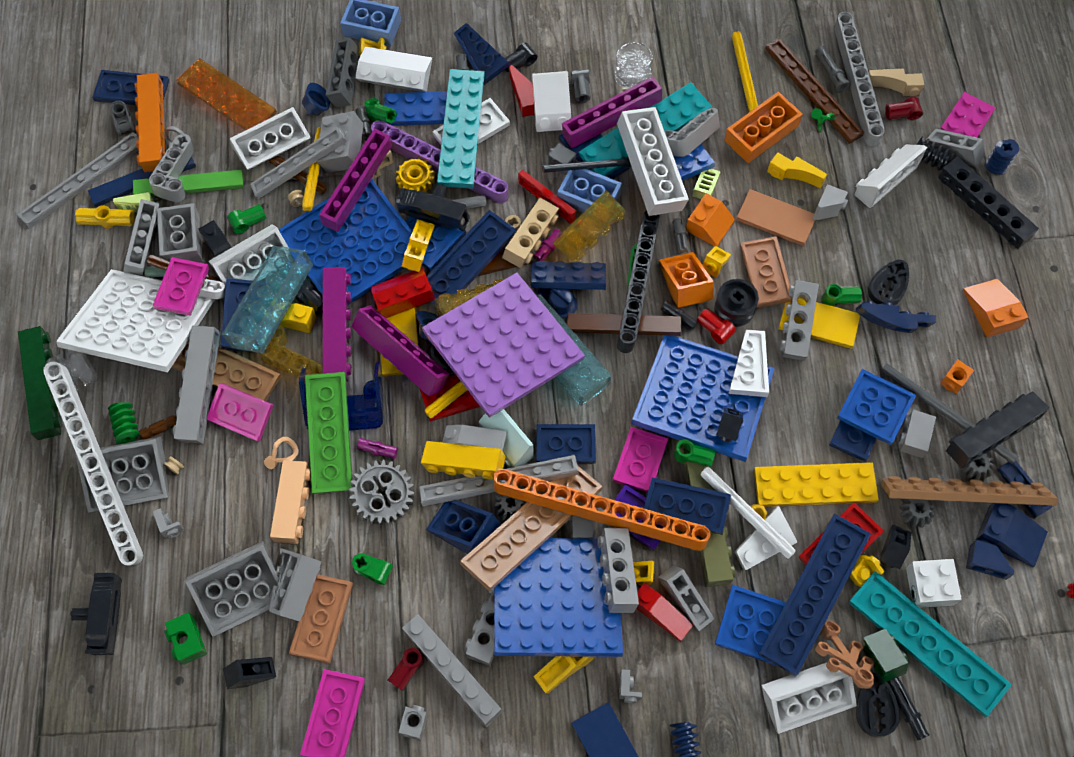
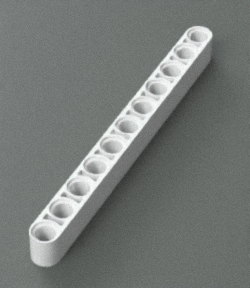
M49 362L44 367L45 378L119 560L124 565H137L143 559V552L69 371L62 364ZM59 367V374L54 377L53 371ZM66 385L67 391L61 395L60 389ZM74 404L73 412L68 413V406ZM81 422L82 428L76 432L75 425ZM88 440L89 447L84 450L82 444ZM95 458L97 465L91 468L90 461ZM100 477H103L104 484L99 487L97 481ZM110 495L112 497V502L110 505L107 506L105 504V498L106 496ZM117 513L120 520L117 524H114L112 517ZM123 532L127 534V540L124 543L120 541V535ZM131 550L135 553V558L132 562L127 558Z

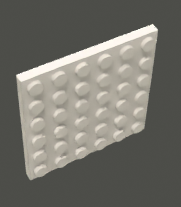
M111 269L56 341L57 346L168 372L187 344L192 326L200 324L215 299L198 296L191 316L154 309L153 303L162 283L161 280Z

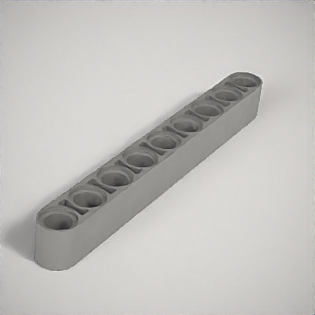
M841 12L837 17L834 31L846 75L850 82V89L861 130L864 132V141L867 145L875 147L879 145L884 134L883 122L853 16L848 12Z

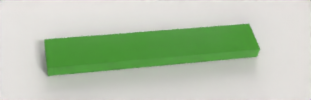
M242 170L180 175L178 177L183 184L185 194L244 188ZM149 179L133 180L134 195L149 192L152 197H157L153 194Z

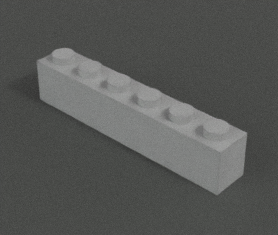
M192 326L191 332L188 335L189 347L185 353L186 366L182 371L183 384L179 390L180 403L176 409V425L173 427L174 439L181 443H204L206 418L209 411L221 334L215 327Z
M419 614L402 627L406 636L486 728L502 714V709Z

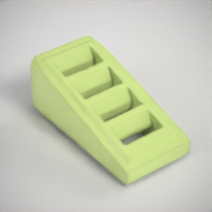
M709 169L701 172L692 196L702 199L706 193L712 196L720 171Z
M147 192L114 198L113 202L117 209H128L138 212L141 199L154 202L151 194Z

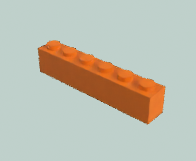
M158 73L137 75V83H135V90L138 97H135L136 106L138 107V111L135 112L138 121L136 132L139 136V140L136 141L139 151L137 162L139 166H142L144 172L154 171L165 154L163 83Z

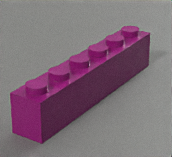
M652 76L563 122V137L571 148L576 147L616 126L622 111L650 108L661 102L662 87Z
M374 128L321 211L320 219L322 225L339 232L391 149L390 135Z
M346 267L323 268V374L345 372L346 381H348V375L352 374L351 364H348V357L352 355L351 345H348V339H351L352 336L351 327H348V321H351V309H348V303H351V291H348V285H351V274L347 273Z
M368 306L358 309L351 328L359 336L370 343L373 348L379 351L384 358L388 359L428 396L442 391L449 376V373L375 308Z

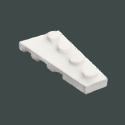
M746 330L729 394L768 397L769 384L765 331Z

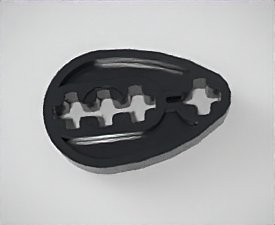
M898 259L886 264L876 272L868 285V295L874 303L881 305V303L890 302L892 305H897L901 301L909 283V267L907 262ZM898 266L901 267L902 269L898 271L897 274H895ZM892 280L893 283L883 299L880 298L884 288Z
M872 673L876 681L880 682V685L877 687V690L874 685L868 689H860L857 698L856 719L858 725L866 734L879 738L895 731L900 717L898 704L891 686L888 682L883 683L878 673ZM876 700L879 704H882V707L878 709L879 714L883 715V718L879 719V725L883 726L880 733L877 728L873 727L877 723V718L873 717L877 710L875 706H872V703Z

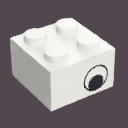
M954 559L913 561L906 567L912 602L919 608L954 606L962 600Z

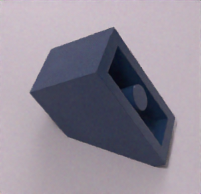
M976 540L970 545L966 564L967 569L1005 580L1014 575L1013 568L996 545L990 544L987 540Z

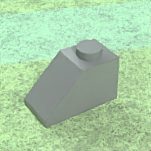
M827 184L812 219L820 220L838 216L840 209L844 210L848 200L845 197L848 192Z

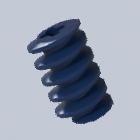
M1012 139L997 142L985 163L987 170L997 175L1005 174L1019 152L1018 143Z
M683 722L669 725L676 728L671 731V736L678 737L672 741L673 745L679 746L673 750L675 754H679V757H696L701 754V751L694 749L700 745V742L693 741L695 737L699 736L698 733L692 732V729L697 727L696 724Z

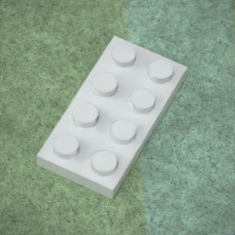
M491 98L482 102L478 144L510 126L509 119ZM444 125L432 131L433 136L440 145L442 144Z

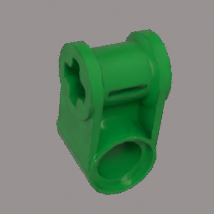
M359 553L352 559V566L358 575L381 585L386 584L393 568L391 563L364 553ZM363 561H365L366 566L362 565L361 568H359L358 563L362 564Z

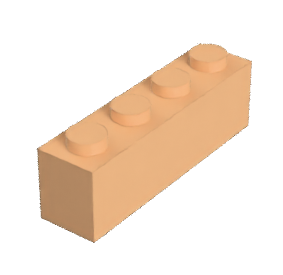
M283 460L270 534L274 543L298 544L299 538H302L303 526H301V522L306 516L304 503L305 499L308 500L309 497L307 485L308 481H311V469L307 462Z

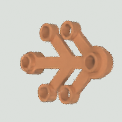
M826 621L821 629V634L825 639L831 640L837 650L825 642H819L815 650L821 656L829 654L834 657L828 660L826 664L827 669L831 672H838L839 670L852 677L854 683L860 688H871L874 676L870 670L874 666V661L864 656L859 663L861 667L859 668L856 662L863 650L862 644L858 641H852L848 647L849 653L837 636L840 632V627L833 621Z

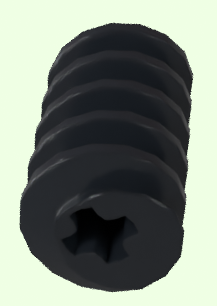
M922 136L917 145H925L927 149L921 161L926 158L925 164L932 161L931 167L934 168L936 165H939L938 171H941L948 165L955 152L948 155L949 149L942 152V145L936 149V142L929 145L930 139L928 138L923 142Z

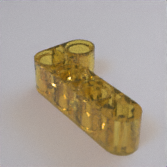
M279 324L271 325L258 343L257 350L263 361L305 381V375L323 374L321 364L285 347L288 337L283 326ZM271 349L270 352L264 353L266 350ZM283 357H287L286 360L280 361ZM304 365L302 368L297 369V366Z

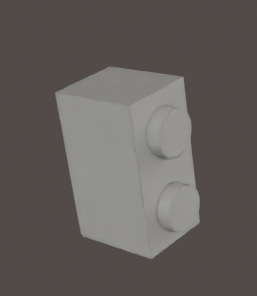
M912 410L909 416L906 415L902 424L905 430L904 433L900 434L898 443L901 444L899 451L923 458L929 449L936 416Z

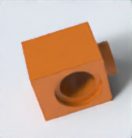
M957 359L940 384L948 391L957 394L974 369Z

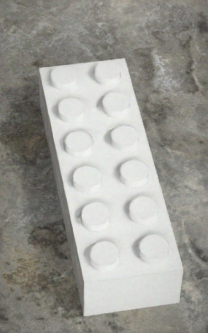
M656 107L622 111L617 125L648 215L682 211L689 199Z

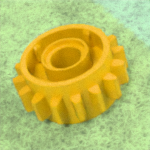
M419 158L404 161L402 166L399 165V171H396V182L399 189L406 188L427 193V190L432 188L431 183L435 182L432 166L427 165V161H422Z

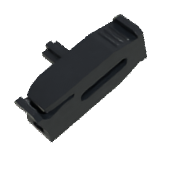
M442 184L436 185L433 195L401 188L397 197L398 213H403L424 222L449 229L459 228L461 231H465L470 219V215L466 210V204L443 198L447 188L443 187ZM464 217L465 222H464V224L462 225V224H461V221H462V218Z
M95 573L89 608H72V611H70L71 621H87V648L85 654L114 655L122 579L115 573Z

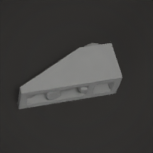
M935 129L928 137L930 145L933 142H936L935 148L942 145V152L949 149L948 155L955 152L952 158L959 157L967 165L976 167L985 157L983 139Z
M447 425L442 443L498 448L503 451L507 432L468 425Z
M673 565L658 576L668 595L697 631H700L714 620L713 615L682 568Z

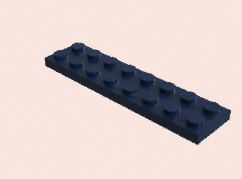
M833 514L758 655L794 676L799 674L871 533L839 515Z

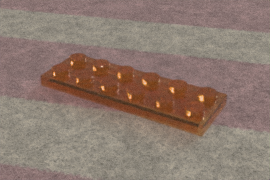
M201 58L176 80L177 84L244 130H248L272 118L277 113L273 106Z

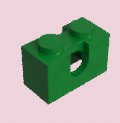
M189 612L165 622L167 629L164 630L168 642L172 641L174 647L171 649V653L175 661L178 660L181 664L185 665L207 655L195 618ZM188 635L186 642L180 644V638Z

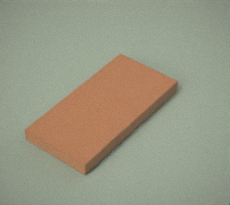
M751 189L736 218L739 222L801 246L805 245L815 222L812 219L814 213Z
M777 236L740 243L749 281L758 291L759 301L757 308L791 302L792 297H789L790 282Z
M323 575L316 576L312 593L305 606V613L298 622L289 651L290 655L328 664L331 663L353 582Z

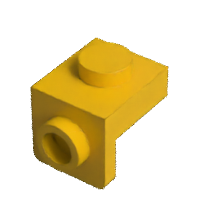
M361 38L359 41V56H361L365 47L386 50L384 38H380L378 42Z

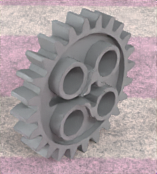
M374 460V466L372 467L369 463H366V470L362 467L359 468L361 475L354 474V478L357 481L351 480L350 482L354 486V488H349V493L354 494L349 497L350 501H355L352 504V508H359L356 512L357 515L362 512L364 513L363 520L370 517L371 524L375 519L378 520V525L381 524L382 520L389 524V518L396 522V515L398 514L400 517H403L404 513L402 510L408 511L409 507L406 504H412L413 502L412 499L408 498L414 496V492L409 491L414 486L413 484H408L411 477H404L406 470L400 472V465H397L395 468L392 467V461L388 466L385 465V460H382L381 465H378L377 461ZM387 475L391 478V481L384 483L381 481V477ZM373 477H376V479H377V481H378V484H379V486H380V489H381L382 491H385V495H384V496H385V499L387 500V502L390 504V506H391L390 508H388V507L386 506L385 500H384L382 494H381V493L378 494V486H377V484L375 483V481L373 480ZM365 484H370L374 489L366 492L362 487ZM391 493H398L400 499L394 501L389 495ZM379 501L382 504V508L374 509L371 504Z

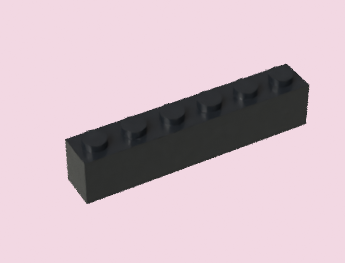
M1033 391L1027 395L1022 394L1014 403H1007L1001 411H994L987 420L983 418L974 428L970 426L961 436L957 434L951 438L946 452L963 469L1040 420L1050 407Z

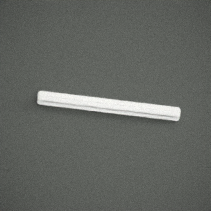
M706 467L700 475L716 491L731 494L730 504L786 558H790L796 550L710 467Z

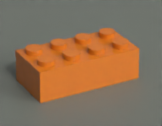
M778 91L728 127L724 141L747 163H750L799 127L803 113Z

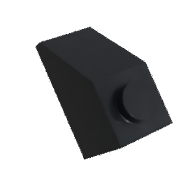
M214 220L198 228L204 242L215 257L232 248Z
M724 407L716 434L720 436V440L726 442L737 440L743 420V412Z
M892 524L881 553V562L888 567L901 569L910 551L912 532Z
M272 657L235 660L223 668L227 689L248 687L277 677Z

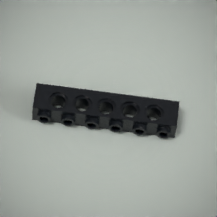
M959 157L942 169L938 177L941 182L947 185L956 196L967 203L971 209L977 212L984 221H987L996 232L1000 233L1015 248L1019 249L1038 231L1039 228Z

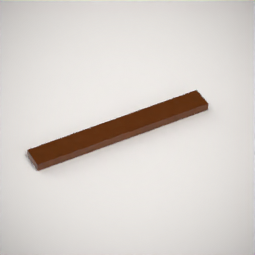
M780 38L766 45L765 50L810 101L822 111L823 115L826 116L829 113L836 115L837 118L835 120L828 121L849 144L864 135L861 128Z

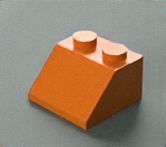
M706 193L688 218L686 231L718 247L735 219L722 201Z

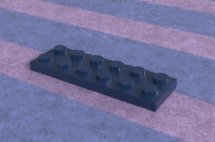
M489 210L427 275L435 300L430 302L444 312L507 245L517 230Z

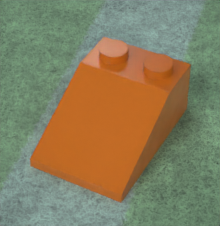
M694 252L659 259V264L671 297L678 308L713 300L714 281Z
M998 279L963 289L986 337L1021 328L1029 318L1021 302Z

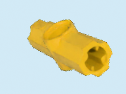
M104 205L96 209L78 208L75 213L78 225H101L105 229L112 228L113 226H132L135 221L133 210L110 209Z

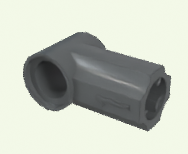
M571 70V83L574 86L575 99L579 103H586L591 99L589 70Z

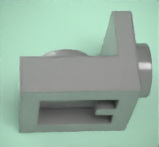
M161 508L153 511L159 531L165 539L174 538L184 531L180 522L172 524L169 514H165Z
M622 669L620 672L619 699H624L625 703H637V700L642 698V692H629L630 689H633L634 677L630 676V670Z

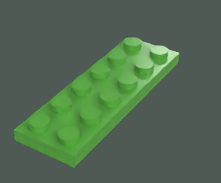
M346 373L305 375L312 493L349 491V488H353V486L350 484L352 480Z

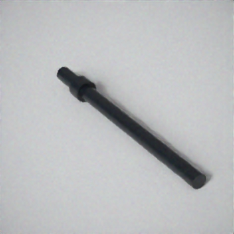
M627 156L623 157V159L542 166V172L549 173L617 166L626 168L632 166Z

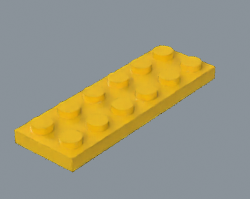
M873 462L754 468L757 503L764 507L877 503L879 500Z

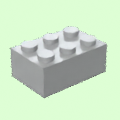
M354 111L322 117L320 138L339 126L347 142L316 161L326 173L349 169L360 152L363 122Z
M195 204L157 208L160 257L168 261L172 257L194 262L203 261L201 234L198 230L200 228V216Z

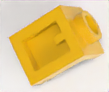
M715 246L706 255L703 267L708 274L717 277L721 268L730 259L731 254Z
M861 554L849 577L856 586L862 587L874 571L882 575L884 570L877 558Z

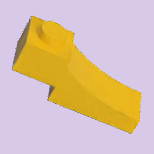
M777 153L771 160L767 171L773 177L780 180L784 178L796 179L814 185L819 189L827 177L825 172L796 156L792 161L780 153Z
M417 219L401 267L411 271H420L434 230V224Z
M555 656L534 675V678L545 693H550L573 673L589 664L595 657Z

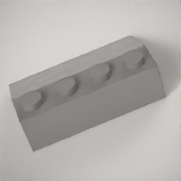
M161 436L100 448L123 506L169 497L166 467L164 466L165 454ZM75 454L88 513L99 511L78 456ZM95 458L90 461L91 468L97 465ZM100 477L97 481L99 487L104 484L103 477ZM110 495L105 498V504L108 506L112 502Z
M263 541L186 578L185 582L212 637L270 609L273 587L278 584L279 574L276 573L277 569Z

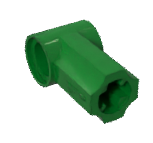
M371 98L364 102L370 121L381 120L389 124L395 121L397 116L396 110L381 105L379 99Z
M260 204L244 211L234 210L227 216L235 234H242L249 229V226L267 219Z
M830 284L823 293L821 300L823 304L835 306L836 304H858L861 302L862 290L859 286L840 287L837 284Z
M689 440L678 442L674 450V458L678 462H691L712 467L715 450L695 445ZM685 448L688 454H682L679 449Z

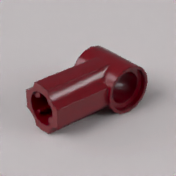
M910 97L904 102L886 104L885 116L889 120L906 117L908 120H916L923 115L918 97Z
M416 648L407 649L387 681L403 691L416 671L423 665L424 657L422 653ZM412 654H418L419 656L415 664H410L408 661L409 656Z

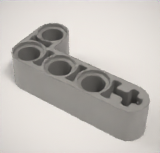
M709 108L701 112L678 132L664 131L673 156L682 157L688 155L720 128L718 110L716 108Z
M180 134L175 137L151 174L149 183L155 196L172 202L184 200L186 196L178 177L194 153L189 135Z

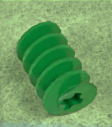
M130 402L114 403L107 408L109 410L108 414L112 424L113 436L117 445L136 441L135 437L140 434L136 430L138 424L134 423L136 422V417L133 416L135 411L132 410L133 404Z

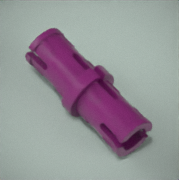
M555 228L547 240H543L542 246L533 255L536 261H544L548 254L555 250L557 243L564 237L563 233L559 234L561 232L559 229Z
M360 437L357 443V450L373 453L374 456L381 455L396 459L398 447L382 444V441L378 440L374 442Z

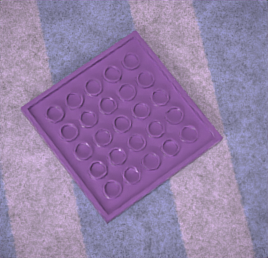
M518 273L513 274L422 327L424 334L489 418L585 358L583 352Z

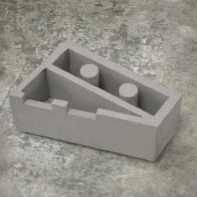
M280 548V555H283L281 567L278 566L276 573L279 574L277 586L274 585L269 611L300 621L305 613V606L312 593L316 576L320 571L321 561Z

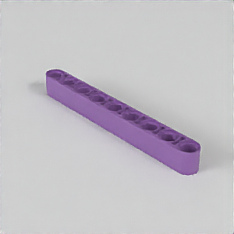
M375 121L372 124V131L375 128L390 135L392 144L390 150L410 160L412 158H419L422 161H427V165H431L432 170L438 173L440 149L383 121ZM476 167L474 188L468 189L484 195L496 203L506 202L509 198L508 184Z

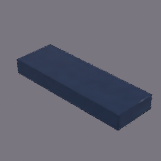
M1016 460L1013 464L1007 462L997 469L1007 484H1011L1013 481L1021 482L1023 485H1031L1033 483ZM1024 504L1034 518H1037L1053 507L1052 505Z

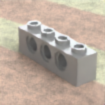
M140 200L123 272L143 276L159 203Z
M796 280L794 286L790 285L789 297H792L791 304L788 303L786 308V315H789L788 322H784L783 333H786L785 340H781L780 351H783L782 357L805 361L808 357L819 287L817 283ZM797 299H804L806 305H799L797 303ZM794 317H801L803 323L797 324L794 321ZM791 335H798L800 342H793Z
M604 528L601 536L598 537V547L601 548L602 552L600 565L604 568L602 583L603 586H606L605 604L608 605L609 613H634L639 602L628 528Z
M494 588L489 591L491 595L489 600H485L482 605L481 612L483 614L481 619H477L472 631L475 633L472 639L467 640L464 648L467 651V658L489 667L494 659V625H489L487 619L494 617ZM482 636L490 638V641L485 645L478 642Z

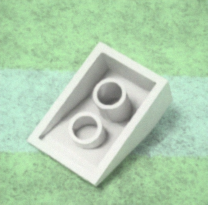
M568 71L532 74L536 131L562 130V123L571 119Z

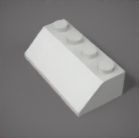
M365 47L358 61L356 79L360 82L427 92L432 58Z
M294 107L231 137L230 142L240 161L249 170L311 139Z
M906 144L901 149L897 148L890 159L886 158L883 160L878 169L874 168L865 180L861 179L857 183L854 195L869 208L873 207L918 167L927 147L925 145Z
M272 224L211 259L209 263L221 282L226 285V278L258 281L295 258L278 228Z
M827 663L801 671L797 676L789 675L761 685L764 701L776 732L780 734L856 707L852 677L839 670L838 672H831L826 667Z

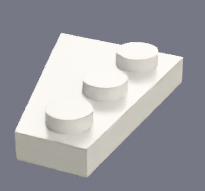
M776 506L772 513L764 520L792 546L797 543V540L780 507ZM757 529L734 551L743 570H747L780 552Z

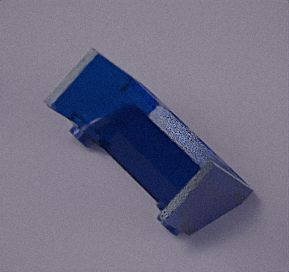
M380 362L375 364L374 380H370L364 385V395L347 396L349 431L376 429L383 424V386ZM302 368L298 383L305 427L308 430L305 382L307 372L306 368Z

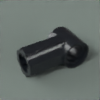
M522 43L518 46L516 52L508 55L505 59L517 69L524 64L527 66L532 65L537 60L538 55L528 43Z
M307 279L291 290L293 296L300 303L312 307L316 315L323 313V298Z

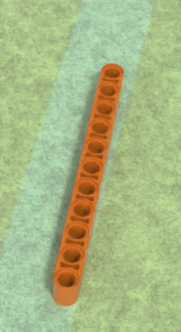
M500 469L494 474L493 488L496 493L616 528H628L630 532L697 551L705 549L710 538L709 529L700 524L506 469ZM505 480L506 483H500L498 481ZM518 486H525L526 488L520 489ZM543 491L545 492V494L542 495L538 494L537 492ZM557 497H563L565 500H559ZM582 502L585 505L579 506L576 503ZM596 508H602L604 511H598ZM620 513L624 515V517H618L616 514ZM636 519H641V520H643L644 522H643V523H639V522L636 521ZM655 525H661L664 528L660 529L657 528ZM676 530H680L684 534H678ZM695 536H700L704 540H699Z

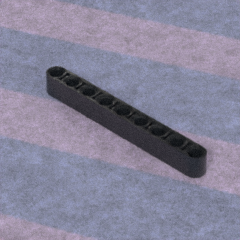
M647 210L643 214L617 341V348L622 353H630L636 342L660 218L659 214L649 216Z

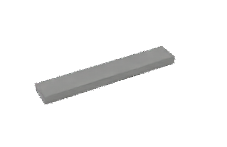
M337 126L252 182L250 185L255 197L260 199L347 142L341 128Z

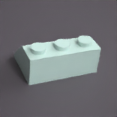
M504 409L490 418L485 413L479 420V427L507 432L503 447V453L506 456L504 464L507 468L523 466L533 459L532 442Z

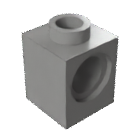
M412 705L411 708L405 707L398 732L401 736L422 740L428 718L424 708ZM414 716L419 717V724L416 727H410V718Z

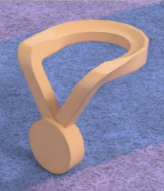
M289 437L278 439L274 443L272 456H268L264 460L265 466L273 469L277 466L278 462H283V460L292 461L299 453L297 444ZM282 442H287L293 448L292 455L287 458H276L277 448Z

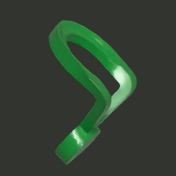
M818 108L811 112L812 119L818 120L817 128L819 133L822 131V123L825 120L833 121L837 118L833 113H829L826 116L823 115L822 111Z

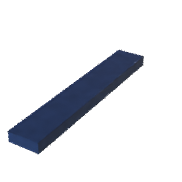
M192 156L182 172L196 167ZM142 168L88 190L94 206L98 207L112 201L114 198L132 193L133 180L149 179L153 171L144 172Z

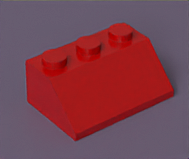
M423 267L419 272L411 271L371 287L378 310L385 318L435 300Z

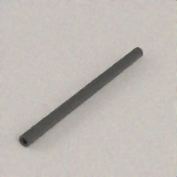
M888 363L882 368V372L963 430L970 426L975 427L971 422ZM1002 444L992 449L1011 464L1019 457Z

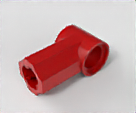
M709 308L704 309L697 318L698 323L711 333L712 338L718 344L723 345L736 332V328L730 321L722 320Z

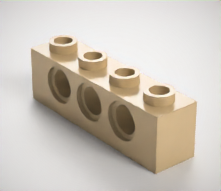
M539 198L505 248L502 258L521 269L525 263L529 264L533 257L532 252L539 249L542 243L540 240L542 237H547L550 225L554 226L559 216L556 214L559 208Z

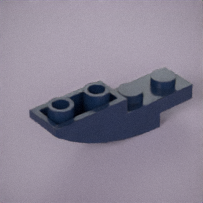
M865 301L856 307V312L868 321L898 332L912 333L918 329V326L930 327L936 323V315H929L928 312H919L917 314H911L910 311L899 312V306L892 305L890 302H884L880 305L874 304L872 301Z

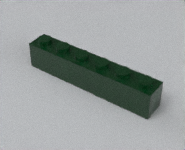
M41 326L18 331L30 433L37 440L61 435L60 427L63 426L62 420L58 415V407L44 375V367L53 359L52 350L49 348V343H51L50 335Z

